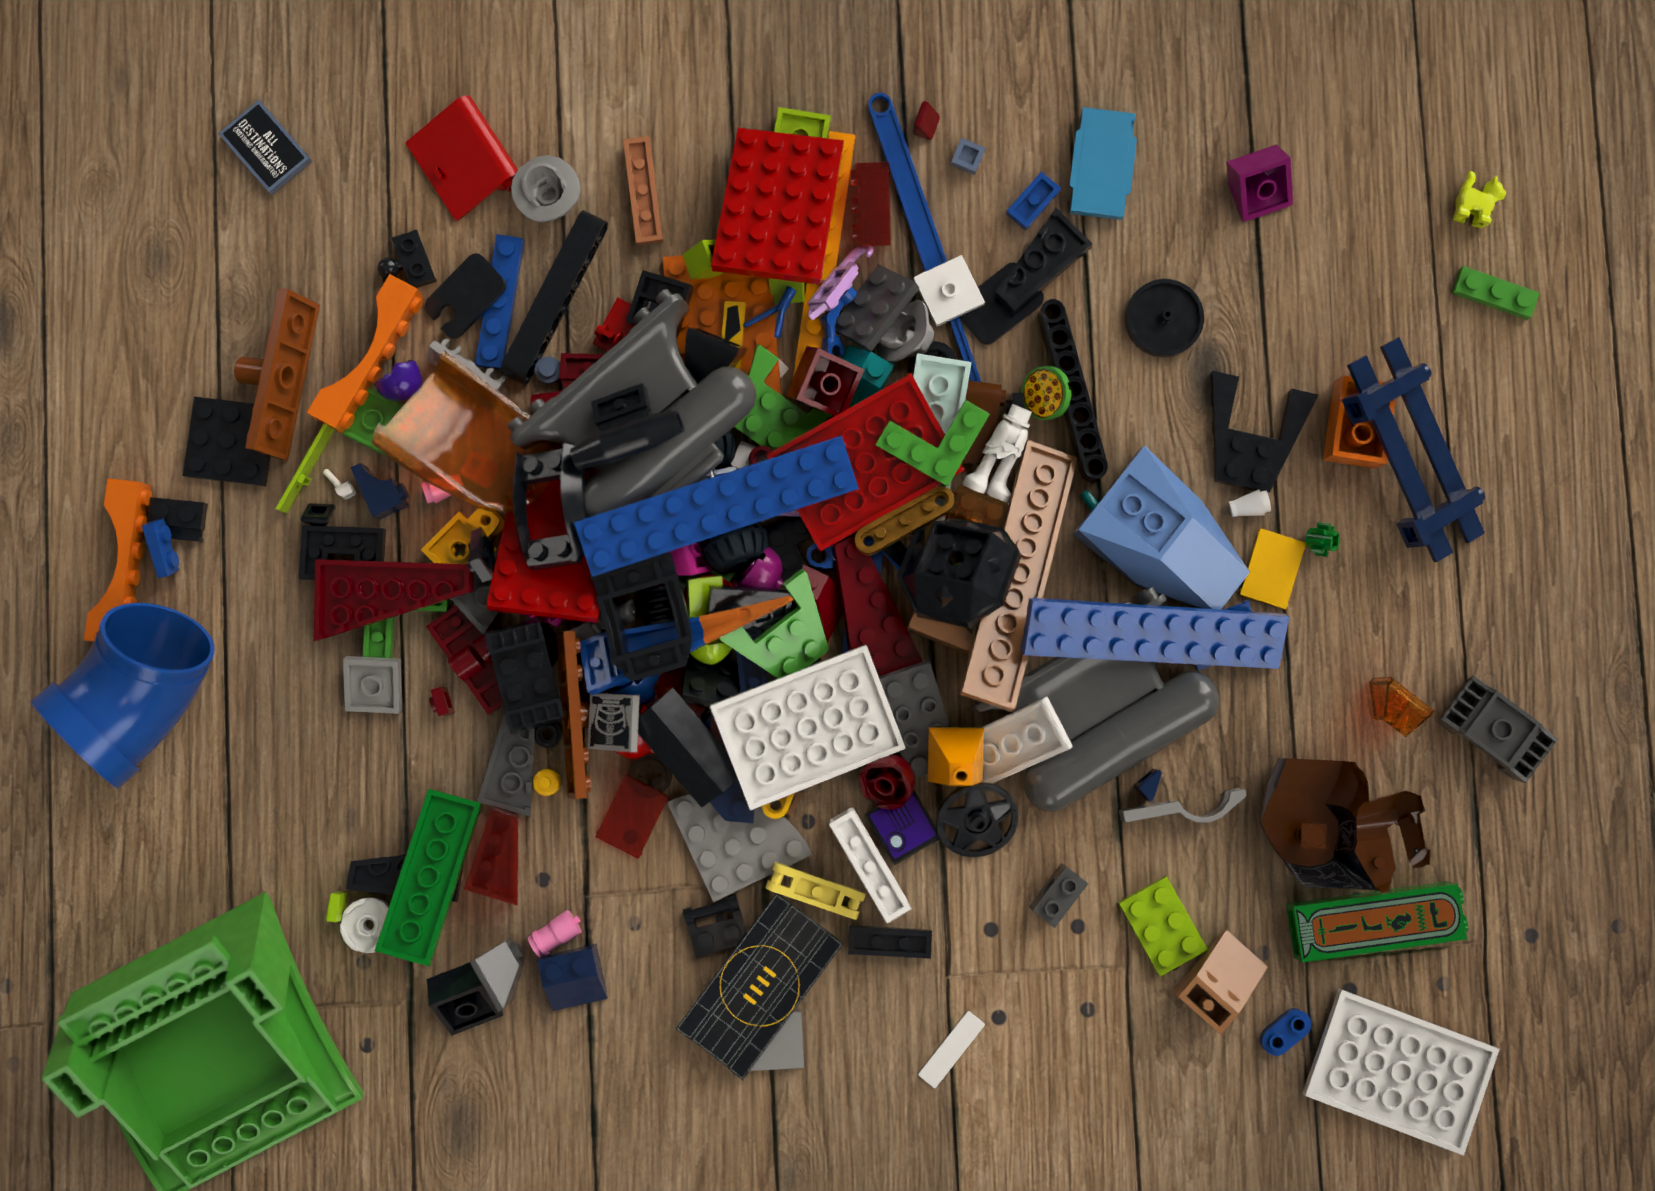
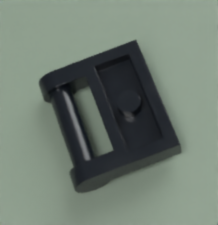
M736 894L728 896L727 900L692 909L689 907L683 909L684 919L696 958L735 947L747 933ZM729 910L732 911L733 917L697 927L695 921L697 919Z

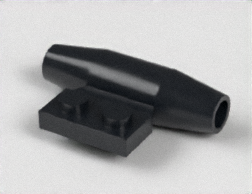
M640 383L591 401L594 422L600 432L572 447L570 455L578 470L613 464L655 449L683 433L684 425L677 410L648 415L651 411L648 392L645 385Z

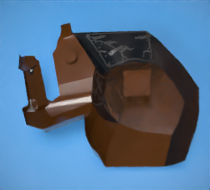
M1278 758L1266 786L1259 824L1273 849L1294 877L1305 887L1377 890L1381 893L1390 892L1389 887L1396 867L1387 828L1394 823L1400 826L1408 861L1412 867L1421 868L1425 865H1430V849L1425 846L1420 814L1425 812L1420 795L1405 790L1369 800L1368 781L1356 762Z

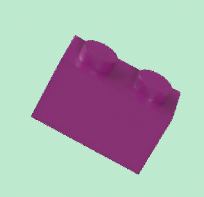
M1273 145L1226 162L1228 186L1243 222L1293 205L1291 157L1278 145Z

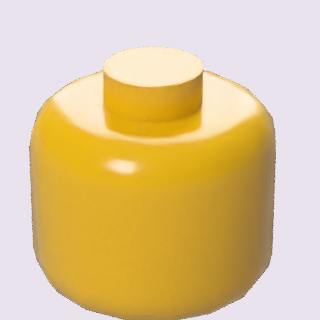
M553 769L540 770L533 779L535 791L542 796H551L557 793L562 785L560 774Z

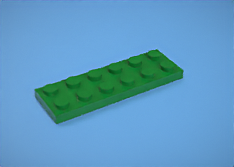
M428 789L375 952L431 967L483 804Z

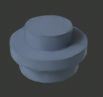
M553 357L541 358L535 366L537 378L546 384L558 381L560 378V362Z

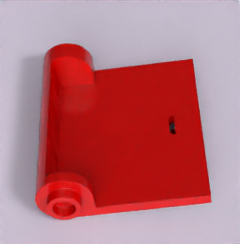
M469 95L462 96L453 101L405 142L455 221L462 219L496 190L511 191L512 180L518 168Z

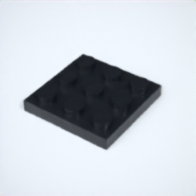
M194 397L183 469L184 477L266 487L270 456L245 448L254 403Z

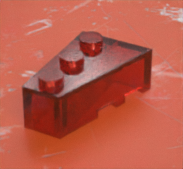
M492 806L464 887L465 890L518 906V813Z

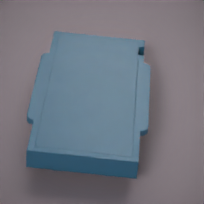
M1082 108L1080 127L1075 134L1069 184L1070 188H1072L1069 214L1116 220L1124 218L1126 195L1130 194L1137 143V138L1133 136L1135 113Z

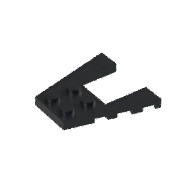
M1212 371L1210 379L1212 380L1211 406H1213L1214 481L1252 491L1259 489L1261 492L1266 490L1267 493H1270L1318 394L1290 389L1279 440L1228 428L1239 376Z

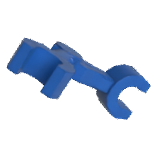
M852 286L843 293L835 308L826 311L820 317L826 337L822 339L821 350L833 355V348L834 356L844 355V346L840 336H836L835 324L836 318H838L843 306L850 303L857 294Z

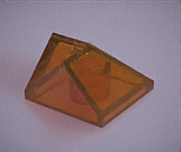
M1391 676L1372 678L1369 681L1374 720H1384L1404 737H1407L1435 713L1431 707Z

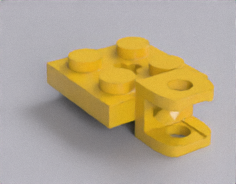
M487 506L478 508L469 518L462 512H458L421 551L433 563L468 564L467 559L470 554L468 545L471 541V531L482 527L490 541H493L502 532L505 520L493 508ZM490 518L491 522L487 525V520ZM456 544L466 545V554L464 556H455L457 551L455 548ZM493 544L495 552L498 548Z

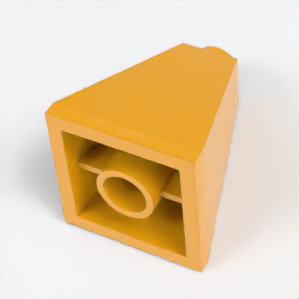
M928 727L927 781L949 786H973L983 782L984 728Z

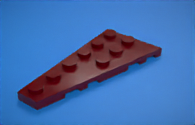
M856 534L833 545L837 578L840 582L842 595L840 596L841 604L845 615L844 623L848 650L867 645L878 676L923 662L871 556L864 555L857 550L855 545Z
M315 559L313 641H320L472 593L474 574L469 569L468 564Z

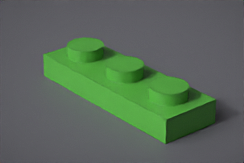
M1463 266L1459 269L1451 294L1528 320L1533 315L1540 292Z

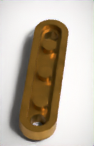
M945 486L934 487L862 527L855 535L857 550L864 555H874L914 533L916 529L922 528L948 514L954 506L953 492ZM942 498L946 503L943 506H938L935 501ZM867 538H871L874 540V544L866 546L864 541Z

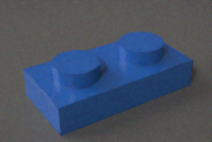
M1041 171L1006 211V215L1026 231L1061 191V187Z
M164 518L142 525L157 578L167 577L179 571V558L177 553L173 551L170 541L171 531L165 524Z

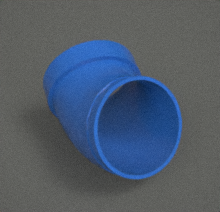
M148 603L120 605L109 610L103 616L90 650L76 669L59 685L56 682H52L30 702L45 721L80 757L107 782L119 789L141 770L138 764L164 740L192 703L214 656V642L209 633L198 622L174 609Z

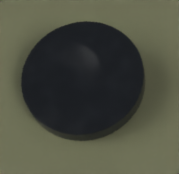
M1158 279L1143 285L1130 299L1125 312V326L1132 342L1143 352L1155 357H1173L1188 350L1199 338L1204 326V309L1197 294L1186 284L1172 279Z

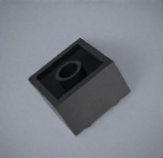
M470 962L427 979L429 1006L451 1036L503 1016V1011L498 1012Z

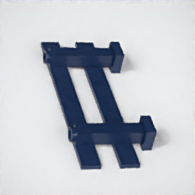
M1398 337L1380 346L1393 378L1380 385L1367 355L1362 356L1347 365L1359 393L1348 395L1341 399L1352 424L1371 420L1414 517L1404 518L1396 523L1406 547L1427 546L1433 562H1438L1453 553L1443 530L1444 526L1456 520L1465 543H1470L1485 533L1474 509L1483 503L1485 494L1477 486L1472 489L1465 488L1420 385L1429 380L1431 369L1425 363L1412 367L1401 339ZM1399 396L1404 401L1447 499L1446 502L1436 508L1431 503L1388 405L1390 401Z

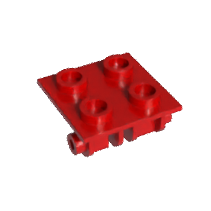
M617 297L603 325L597 326L594 332L597 336L592 343L593 345L608 352L630 333V330L635 326L626 322L631 307L630 303Z

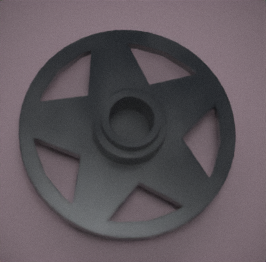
M980 782L973 786H961L951 792L942 802L936 818L937 831L943 844L954 853L966 857L986 856L1004 847L1012 838L1018 825V809L1012 796L998 785ZM983 790L998 793L1005 799L987 802ZM967 793L964 806L949 807L956 798ZM1012 813L1009 828L1005 835H1003L998 823ZM943 823L957 828L953 843L945 835ZM979 839L991 845L981 849H969Z

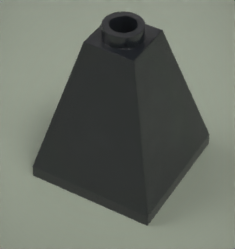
M688 327L686 332L685 366L695 382L699 384L714 370L721 367H735L746 354L748 348L702 329Z

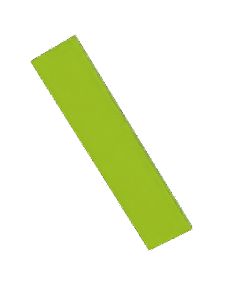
M323 424L275 509L288 513L303 485L308 487L312 478L309 475L334 432L327 424Z

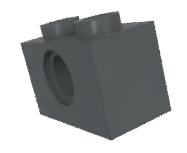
M1061 864L1030 904L1029 908L1055 928L1088 883L1067 866Z

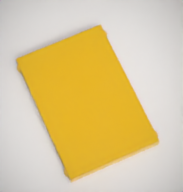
M1260 528L1257 532L1256 541L1247 567L1250 573L1244 579L1239 595L1285 610L1288 606L1306 543Z

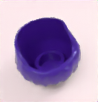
M408 360L407 362L396 363L392 372L384 375L383 379L376 380L374 385L382 397L392 401H405L417 396L421 392L423 379L416 361Z

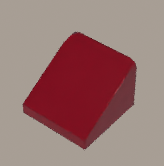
M927 101L922 102L914 123L913 133L916 136L932 140L940 116Z

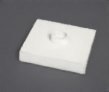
M962 255L913 277V281L919 286L920 296L936 327L985 304Z

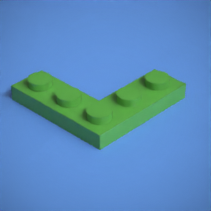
M965 400L938 448L891 421L888 422L875 445L948 487L990 414Z
M450 600L415 611L447 612ZM395 617L364 626L363 657L393 658Z

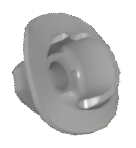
M545 155L528 161L518 169L512 180L511 191L517 208L525 217L534 222L545 223L567 214L579 200L581 187L576 172L567 162L559 157Z
M915 300L906 305L876 345L879 357L888 362H897L906 357H916L917 353L924 354L927 352L933 342L935 332L929 324L928 310L924 302Z

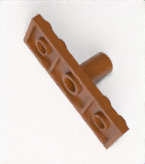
M278 289L264 359L240 357L234 366V375L239 383L258 386L245 448L286 461L289 458L320 308L319 304L289 289Z
M563 631L556 635L560 700L565 720L562 721L567 795L571 799L587 798V792L591 791L590 776L585 775V764L589 763L588 748H583L582 728H589L590 700L580 701L578 681H582L583 673L581 664H577L576 653H580L581 650L580 638L575 637V631Z

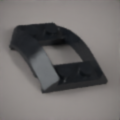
M563 443V449L525 456L518 452L516 453L512 486L513 520L519 549L531 570L579 564L585 555L582 552L583 549L574 522L587 518L585 505L586 470H578L570 455V449L576 445ZM560 480L562 510L568 535L531 540L527 520V485Z
M671 551L593 577L590 575L597 593L596 598L607 634L611 664L620 669L623 675L631 682L686 666L693 637L685 599ZM665 583L678 638L629 652L616 597Z

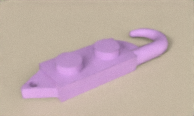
M864 244L854 248L846 255L840 265L832 270L807 303L809 305L808 316L811 320H814L824 311L832 310L838 305L840 297L852 286V281L859 274L855 261L864 253H866L867 257H871L874 250L871 245Z

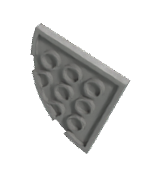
M690 794L667 802L713 902L773 874L774 862L790 866L813 855L806 840L794 825L784 816L778 819L767 817L762 811L761 806L755 808L754 823L725 821L710 802L701 808Z

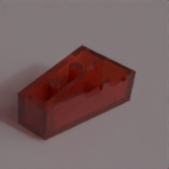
M889 162L855 163V169H850L851 186L856 188V197H851L852 213H857V224H852V240L858 241V247L891 245Z

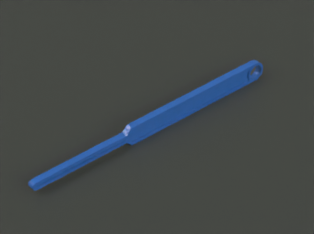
M876 93L869 99L868 110L923 270L926 272L947 262L893 103L888 95ZM877 99H883L888 103L889 107L887 111L877 113L872 109V103ZM957 317L949 321L960 356L962 361L972 362L969 380L981 382L960 318Z

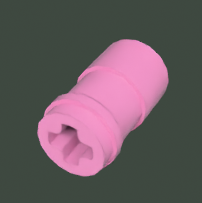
M566 910L549 921L547 925L538 931H533L528 936L531 948L538 957L547 956L556 947L567 943L582 933L578 924L581 920L578 916L574 917L569 910Z

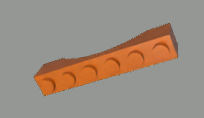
M389 274L376 296L378 307L377 328L374 340L367 354L359 365L346 377L320 389L306 412L313 419L322 424H327L331 429L343 434L345 429L351 427L355 419L354 413L368 398L369 393L367 390L371 387L372 383H375L380 378L382 366L386 360L392 358L396 350L395 345L397 341L407 333L410 319L413 314H417L423 305V296L417 288Z
M107 479L104 507L109 513L116 530L118 543L117 564L113 579L106 593L98 604L87 613L84 633L85 641H94L100 622L109 610L120 605L137 603L135 592L136 586H138L141 579L139 565L140 559L143 558L145 552L142 525L146 524L148 519L147 510L150 497H152L151 485L137 481Z

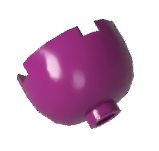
M770 547L766 548L763 551L765 555L762 560L759 558L758 560H753L748 568L738 571L741 576L738 581L733 579V587L779 589L783 583V580L780 578L783 572V565L779 555Z

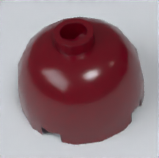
M891 754L866 764L858 778L859 788L867 800L871 798L877 802V807L889 810L901 808L911 797L916 784L915 774L910 763L897 754Z

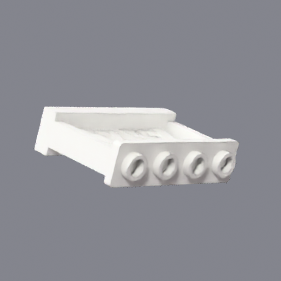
M850 807L833 817L829 825L886 923L911 910L907 898L855 809Z

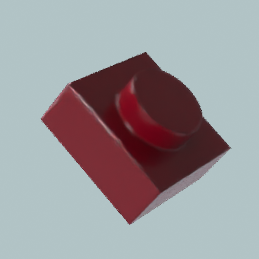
M438 687L430 690L432 697L429 698L434 713L437 712L438 716H447L455 713L447 687Z

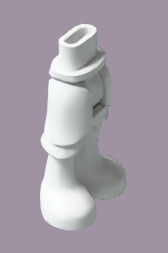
M1015 404L1011 405L1008 415L1003 414V420L997 425L990 440L985 444L986 447L982 451L985 455L979 466L973 473L965 477L962 483L964 486L979 493H986L1004 503H1009L1011 492L1007 488L1006 483L1016 459L1021 456L1028 436V430L1025 427L1029 428L1030 426L1027 422L1031 416V411ZM996 459H1001L993 478L988 484V477Z

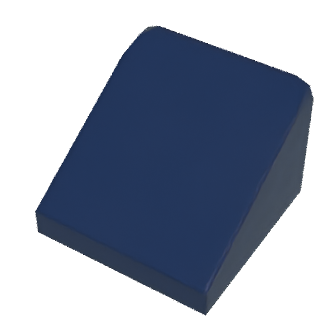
M1151 769L1134 784V788L1149 803H1152L1162 775V772L1158 769Z

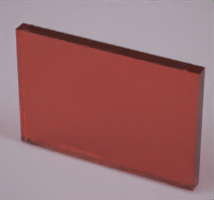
M626 774L622 778V783L595 837L639 859L665 804L668 803L669 796Z

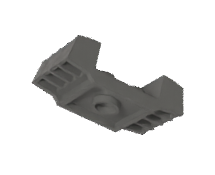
M1475 676L1468 678L1437 721L1448 732L1462 735L1500 764L1498 767L1500 771L1513 780L1523 783L1529 781L1532 774L1558 741V738L1545 729L1540 722Z

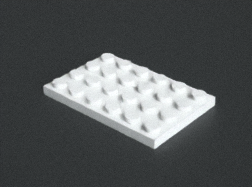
M867 645L852 649L710 705L750 810L906 749Z
M1338 988L1302 1094L1464 1156L1499 1049Z

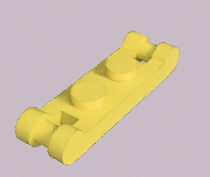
M774 862L772 868L774 873L771 880L767 881L766 889L857 920L859 915L858 907L860 901H864L865 892L779 862ZM784 875L791 877L788 887L781 884ZM844 896L850 897L847 906L842 905Z

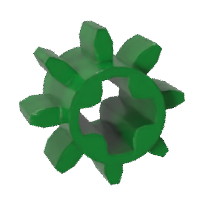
M1318 522L1317 528H1309L1307 531L1305 543L1308 548H1311V553H1315L1317 556L1328 557L1329 551H1336L1338 549L1340 534L1338 531H1335V527L1331 526L1330 523Z

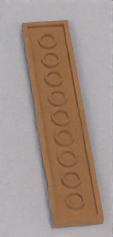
M1027 440L1025 443L1002 527L1019 549L1021 559L1004 605L992 614L980 619V622L977 623L959 692L960 695L1011 712L1016 708L1028 655L1021 653L1029 598H1043L1078 457Z

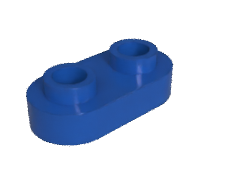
M1297 1008L1286 1010L1261 1032L1260 1044L1262 1048L1274 1056L1286 1053L1309 1033L1311 1029L1310 1017ZM1300 1019L1301 1026L1295 1029L1294 1022ZM1279 1037L1280 1044L1273 1046V1039Z

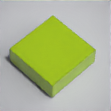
M339 890L330 894L326 915L327 921L339 922L342 920L349 892Z

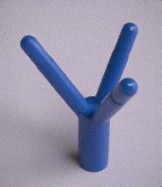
M787 286L775 307L745 322L743 326L747 328L779 312L774 337L780 339L785 312L797 291Z

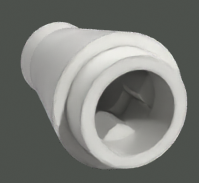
M1258 489L1236 500L1229 501L1232 517L1265 516L1266 512H1271L1270 500L1266 490L1260 492Z

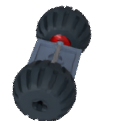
M731 431L727 432L715 443L723 453V461L700 481L737 470L736 467H728L734 460L736 452L735 438ZM761 522L701 541L703 558L718 573H733L741 571L743 568H748L753 560H758V558L762 560L765 555L763 551L768 548V534Z

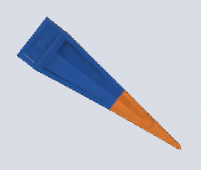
M784 596L744 607L689 618L693 637L690 652L792 602L793 598ZM675 621L624 629L629 652L678 638ZM606 632L580 641V652L588 693L595 695L616 686L622 687L631 682L623 675L620 669L611 664Z

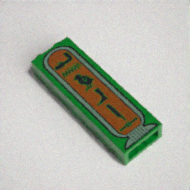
M1445 881L1394 888L1386 893L1373 891L1286 903L1294 959L1303 963L1467 940L1466 931H1468L1469 926L1467 918L1463 915L1461 904L1464 903L1463 892L1457 883Z

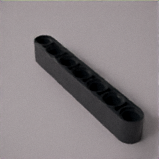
M584 210L579 213L500 368L501 374L523 385L529 383L535 372L536 363L543 357L608 228L607 221Z
M1049 299L1042 305L1039 311V326L1050 366L1061 369L1059 366V361L1067 360L1072 365V370L1065 371L1061 369V371L1069 380L1068 386H1075L1079 391V395L1077 397L1071 396L1070 404L1064 412V417L1075 457H1078L1077 465L1080 475L1087 482H1096L1107 473L1108 462L1065 307L1059 300ZM1045 310H1055L1058 318L1049 319L1045 314ZM1055 334L1061 335L1065 340V344H1055L1052 336ZM1075 411H1081L1085 414L1086 421L1084 423H1079L1074 419L1073 413ZM1081 437H1089L1093 442V447L1091 449L1084 448L1080 443ZM1088 463H1096L1100 468V473L1098 475L1091 474L1088 471Z

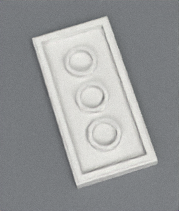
M1048 697L1042 698L981 727L984 728L983 782L993 784L1073 747Z

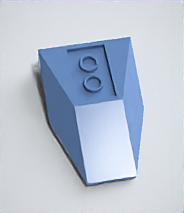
M1144 445L1136 452L1121 471L1122 474L1072 535L1135 585L1145 589L1154 587L1156 593H1163L1167 597L1197 608L1221 610L1250 571L1202 500Z

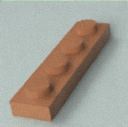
M650 136L623 139L636 244L640 246L663 243Z

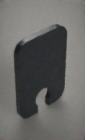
M477 253L471 254L427 298L424 305L425 311L435 321L440 316L443 308L453 306L455 309L454 318L450 322H446L440 329L450 338H460L504 294L507 287L506 281L482 255Z
M1017 263L1005 265L982 283L978 289L985 304L959 316L977 340L984 345H990L997 341L1043 303L1044 295L1040 291L1012 314L995 296L997 288Z

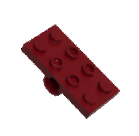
M456 606L452 607L428 624L426 628L448 657V663L453 671L467 684L486 713L491 715L504 705L491 655L488 651L485 633L481 635ZM493 623L489 625L485 632L496 629Z

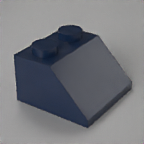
M597 944L548 954L547 956L544 955L537 960L542 986L553 1011L608 998Z

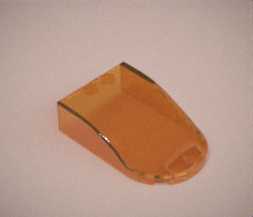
M445 350L441 353L435 371L420 386L419 390L412 395L385 427L381 424L376 426L371 442L394 461L429 484L478 508L492 512H513L512 486L516 453L518 452L525 456L552 451L553 446L552 442L546 441L540 442L527 450L516 446L510 440L512 432L507 426L517 417H521L523 421H526L530 415ZM551 481L527 485V507L542 496Z

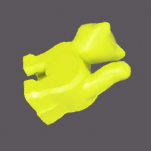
M1469 171L1456 198V210L1453 220L1465 223L1466 218L1473 214L1474 218L1471 226L1482 229L1491 223L1490 214L1495 207V203L1505 198L1506 191L1503 189L1502 183L1498 181V176L1493 177L1487 182L1482 192L1471 188L1476 180V175L1473 171Z

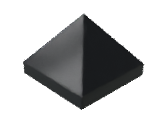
M309 503L300 518L301 522L312 526H325L336 509L335 505Z

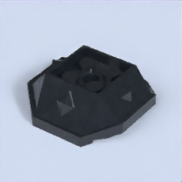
M956 518L934 521L928 526L914 531L897 574V579L917 617L970 629L979 623L980 619L992 614L1004 605L1019 565L1021 554L1004 528Z

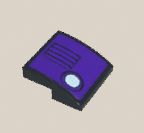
M913 790L911 797L901 808L889 810L876 807L865 814L894 866L940 839L937 828L915 790Z

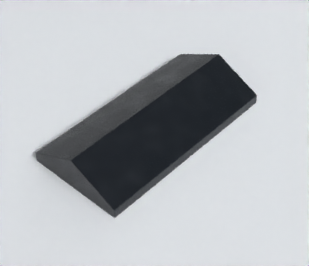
M673 687L639 715L638 734L701 808L721 795L738 779L727 750Z

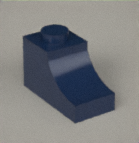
M361 463L350 467L372 517L380 520L409 507L406 500L409 498V494L403 483L399 484L392 478L379 480L370 472L367 466Z

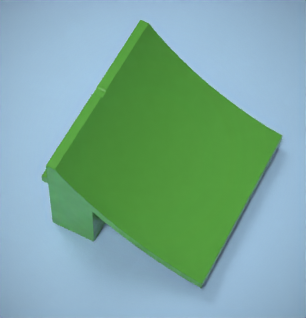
M266 892L71 993L64 1014L58 1018L57 1024L59 1029L41 1078L77 1118L104 1105L115 1117L138 1162L157 1191H188L363 1099L362 1088L346 1065L310 997L283 934L272 899Z

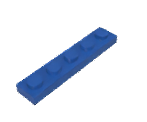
M496 234L491 265L504 278L507 287L504 294L483 314L475 362L477 367H492L493 369L500 370L506 356L525 242L523 238Z

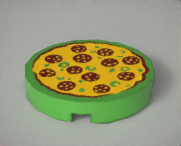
M1053 366L1037 367L1030 371L1025 378L1022 387L1024 406L1032 412V417L1039 420H1051L1063 415L1069 407L1071 389L1068 386L1069 380L1061 369Z

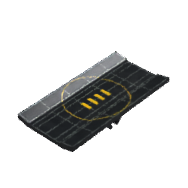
M776 893L676 1027V1030L694 1041L743 1080L843 943L788 900Z

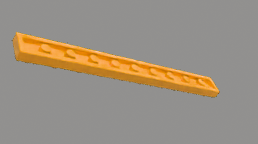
M829 131L828 138L844 140V147L821 285L832 270L837 267L855 134ZM807 283L793 377L806 346L821 349L822 339L826 338L824 326H822L820 321L821 315L826 311L814 320H811L808 316L809 305L807 303L821 285Z

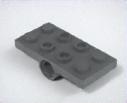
M929 660L878 676L906 748L900 751L901 757L910 763L915 778L928 774V727H950Z

